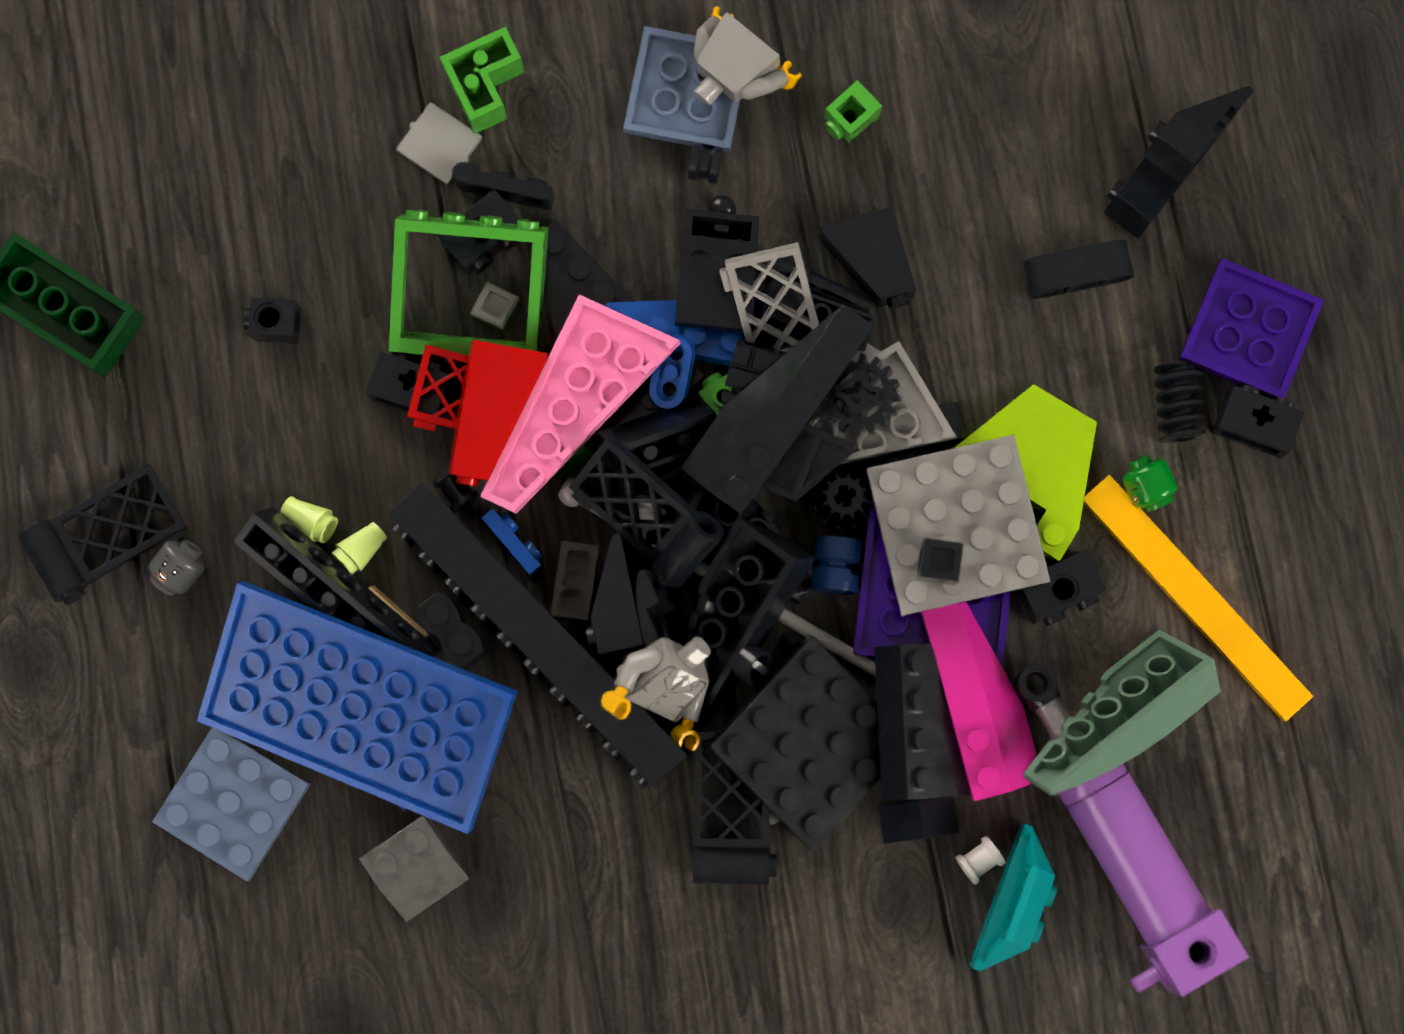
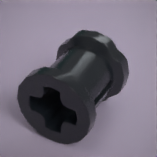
M447 469L436 477L432 483L435 488H440L451 503L450 510L455 514L473 504L480 497V494L477 490L473 491L469 485L455 483L456 475L448 474Z

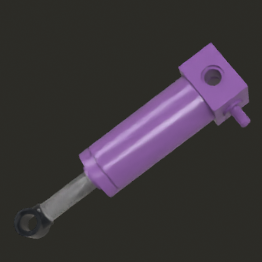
M1042 664L1027 666L1017 674L1014 680V689L1020 700L1027 703L1032 712L1035 711L1037 716H1039L1038 718H1040L1042 724H1044L1043 726L1048 730L1047 732H1049L1048 734L1051 739L1056 740L1062 733L1061 726L1068 719L1069 715L1066 713L1067 711L1061 700H1059L1060 698H1058L1061 694L1056 687L1055 675L1050 668ZM1029 675H1038L1043 680L1044 689L1041 694H1033L1027 689L1026 679ZM1123 763L1101 776L1058 794L1065 806H1068L1067 810L1145 940V943L1140 945L1148 959L1151 968L1131 979L1133 987L1137 992H1141L1160 981L1167 993L1183 997L1246 960L1249 956L1221 909L1209 908L1130 773H1127L1128 770ZM1195 943L1198 948V954L1195 959L1191 960L1189 949Z

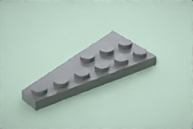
M899 341L868 359V363H871L875 357L880 358L882 361L880 370L890 366L894 372L888 379H898L900 382V386L893 389V392L899 394L902 400L892 402L891 406L898 413L896 416L887 414L884 417L888 423L886 428L877 423L874 425L875 434L871 435L866 428H862L861 434L858 437L853 435L852 427L849 426L848 430L843 433L838 430L840 420L833 424L828 422L826 418L832 411H823L820 405L806 423L809 426L857 445L856 451L841 464L957 438ZM870 372L871 385L884 389L880 378ZM852 373L847 375L840 384L848 381L852 377ZM860 387L859 393H853L850 396L860 403L861 397L870 394ZM836 401L841 413L850 418L848 404ZM876 405L870 410L867 417L873 415L880 408V405Z

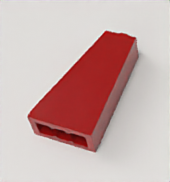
M478 340L470 342L448 474L456 475L455 483L478 487L479 480H489L546 364L548 353Z

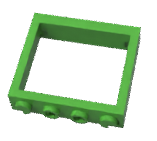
M420 209L417 211L406 210V214L398 216L395 219L389 352L422 355L424 346L430 345L468 356L470 342L473 340L540 352L548 227H540L539 222L530 221V219H518L517 224L502 223V217L480 216V221L465 220V214L454 212L443 213V218L428 217V211ZM409 232L532 242L526 342L404 331Z

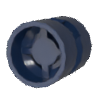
M839 536L815 537L813 557L818 562V565L812 568L810 590L838 595L858 594L860 573L855 570V565L861 563L863 541Z

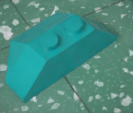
M1020 824L969 963L968 967L977 971H982L1028 950L1031 943L1037 944L1041 937L1044 922L1040 921L1044 906L1051 907L1057 892V886L1053 885L1055 879L1054 872L1033 827L1030 825Z

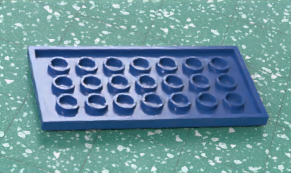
M242 581L237 583L197 722L468 834L473 830L518 691Z

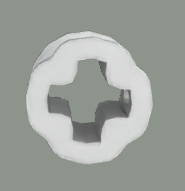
M986 835L981 838L982 843L964 856L959 854L955 857L963 872L974 885L980 882V876L994 866H1003L1006 863L999 850Z

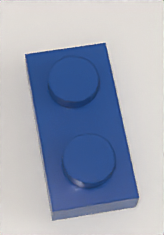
M491 509L482 517L485 524L532 579L543 570L538 562L543 556L530 540L523 544L514 533L519 527L506 512L499 516L494 509Z

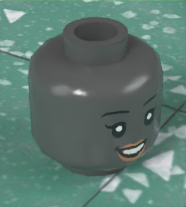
M174 540L167 541L148 565L151 583L158 590L169 596H173L175 593L186 594L205 571L204 562L200 557L202 554L201 549L189 540H183L182 543Z

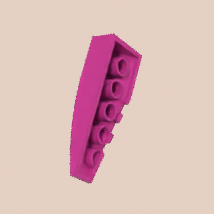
M962 602L920 612L928 644H932L971 793L969 798L977 801L1012 792L1032 784L1024 778L1023 773L1037 757L1024 705L968 604Z

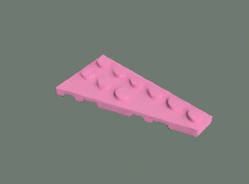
M578 295L480 496L517 514L681 344L680 340L584 296Z

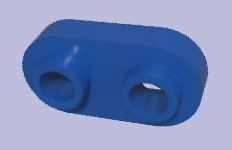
M682 334L670 335L680 340L681 344L679 347L683 351L682 358H676L672 352L651 375L650 397L661 408L671 409L682 404L689 393L696 350L693 342ZM667 382H672L676 386V393L674 395L667 392Z

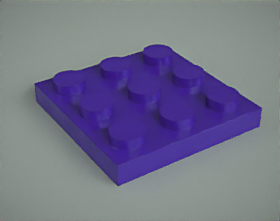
M1221 258L1215 268L1178 360L1238 385L1244 384L1260 390V394L1269 398H1285L1324 300Z

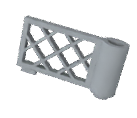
M799 242L725 259L726 267L720 269V275L725 292L733 291L746 341L755 343V339L761 330H764L779 338L773 349L788 352L799 342L789 336L798 321L811 327L812 330L819 325ZM794 256L796 266L789 277L771 269L778 258ZM750 265L760 270L761 273L754 284L750 286L738 279L736 268ZM767 275L784 284L774 299L757 290ZM798 275L801 285L794 281ZM789 288L804 295V301L797 311L780 302ZM741 290L747 292V294H746V296L744 297V299H743ZM753 296L770 305L761 320L746 311V306ZM775 309L792 317L783 332L767 324ZM806 309L808 311L809 318L803 315ZM750 323L756 326L753 332Z

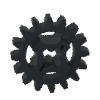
M860 353L858 362H854L851 359L825 396L827 400L820 404V408L823 411H832L826 418L828 422L833 424L840 420L838 430L845 433L849 426H851L852 433L855 436H860L862 428H866L868 433L873 435L875 434V424L879 423L886 428L888 423L884 417L887 414L897 415L898 412L891 405L892 402L902 400L899 394L893 392V389L900 386V382L898 379H888L894 372L890 366L880 370L882 364L880 358L875 357L871 363H868L866 354ZM870 372L880 378L884 389L871 385ZM852 373V377L848 381L840 384L847 375ZM860 387H862L870 395L861 397L860 403H858L850 395L859 393ZM836 401L848 404L850 418L841 413ZM876 405H880V408L873 415L867 417L870 410Z

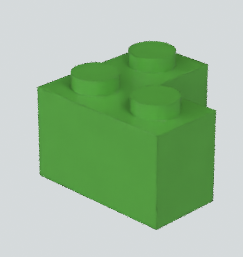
M505 26L440 57L444 72L475 134L507 119L504 105L495 86L525 73L522 59Z

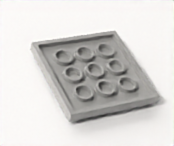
M1014 435L866 469L901 616L1050 582ZM924 538L964 543L959 582L956 585L917 580L921 543Z

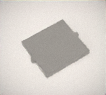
M430 102L417 121L410 123L411 129L396 150L446 185H449L453 180L452 169H454V166L460 163V161L469 163L468 158L482 140V136L478 133L475 134L472 129Z

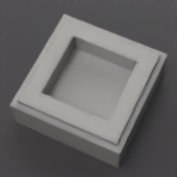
M487 281L470 314L504 332L520 302V297Z

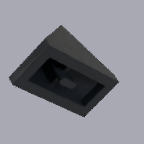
M938 797L878 806L883 844L958 833L953 797Z

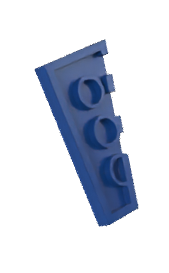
M752 297L751 315H753L755 297ZM677 300L610 302L605 304L606 307L669 336L672 334L687 336L695 346V360L730 366L737 340L746 341L744 333L675 326ZM678 346L673 351V355L682 357V349Z

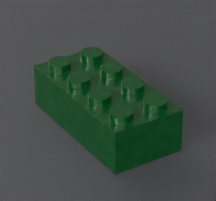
M12 232L0 250V313L105 379L146 318L134 307L15 232Z

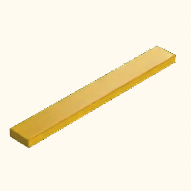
M1110 474L1084 497L1083 504L1283 722L1289 720L1314 697L1145 512L1133 505L1129 495Z

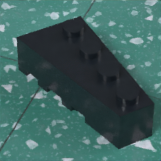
M899 644L874 647L882 799L971 796L932 644Z

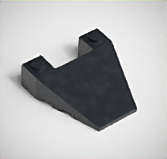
M1250 86L1243 87L1178 111L1167 124L1160 121L1147 137V140L1152 144L1143 155L1145 158L1126 183L1119 179L1106 196L1112 201L1103 213L1139 239L1171 196L1178 190L1194 167L1223 133L1254 89Z

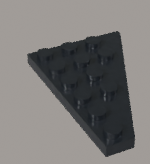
M555 219L548 226L544 297L556 337L558 338L578 295L584 296L603 306L610 302L634 301ZM530 242L529 245L532 252V242ZM695 365L693 367L689 393L705 379V375ZM651 375L592 435L598 448L600 447L598 431L665 409L657 406L650 397ZM667 382V392L672 395L676 393V386L672 382Z

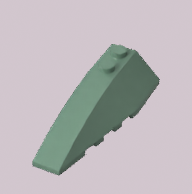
M1158 630L1103 674L1100 678L1101 685L1094 693L1089 692L1081 701V710L1074 718L1068 717L1061 726L1062 733L1060 736L1046 744L1024 771V778L1052 796L1101 776L1141 754L1171 733L1221 692L1214 658Z

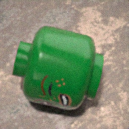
M1149 454L1128 463L1131 470L1123 476L1122 482L1135 507L1145 508L1147 512H1151L1175 500L1173 494L1177 491L1178 484L1165 459L1151 460Z

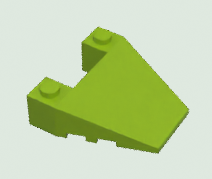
M1033 384L955 448L1005 436H1015L1032 508L1042 513L1036 525L1045 562L1053 565L1061 560L1080 527L1097 422Z

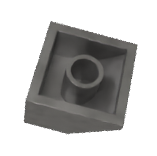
M421 816L360 858V861L381 893L406 922L470 879L432 820L425 816Z

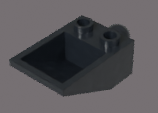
M720 195L714 197L709 202L707 211L686 209L682 232L675 326L744 333L733 291L725 292L720 269L726 267L725 259L757 252L759 217L736 214V205L727 196ZM749 265L735 269L739 280L750 286L754 284V267ZM741 290L742 296H743V299H744V297L746 296L747 292ZM752 299L746 306V311L751 314Z

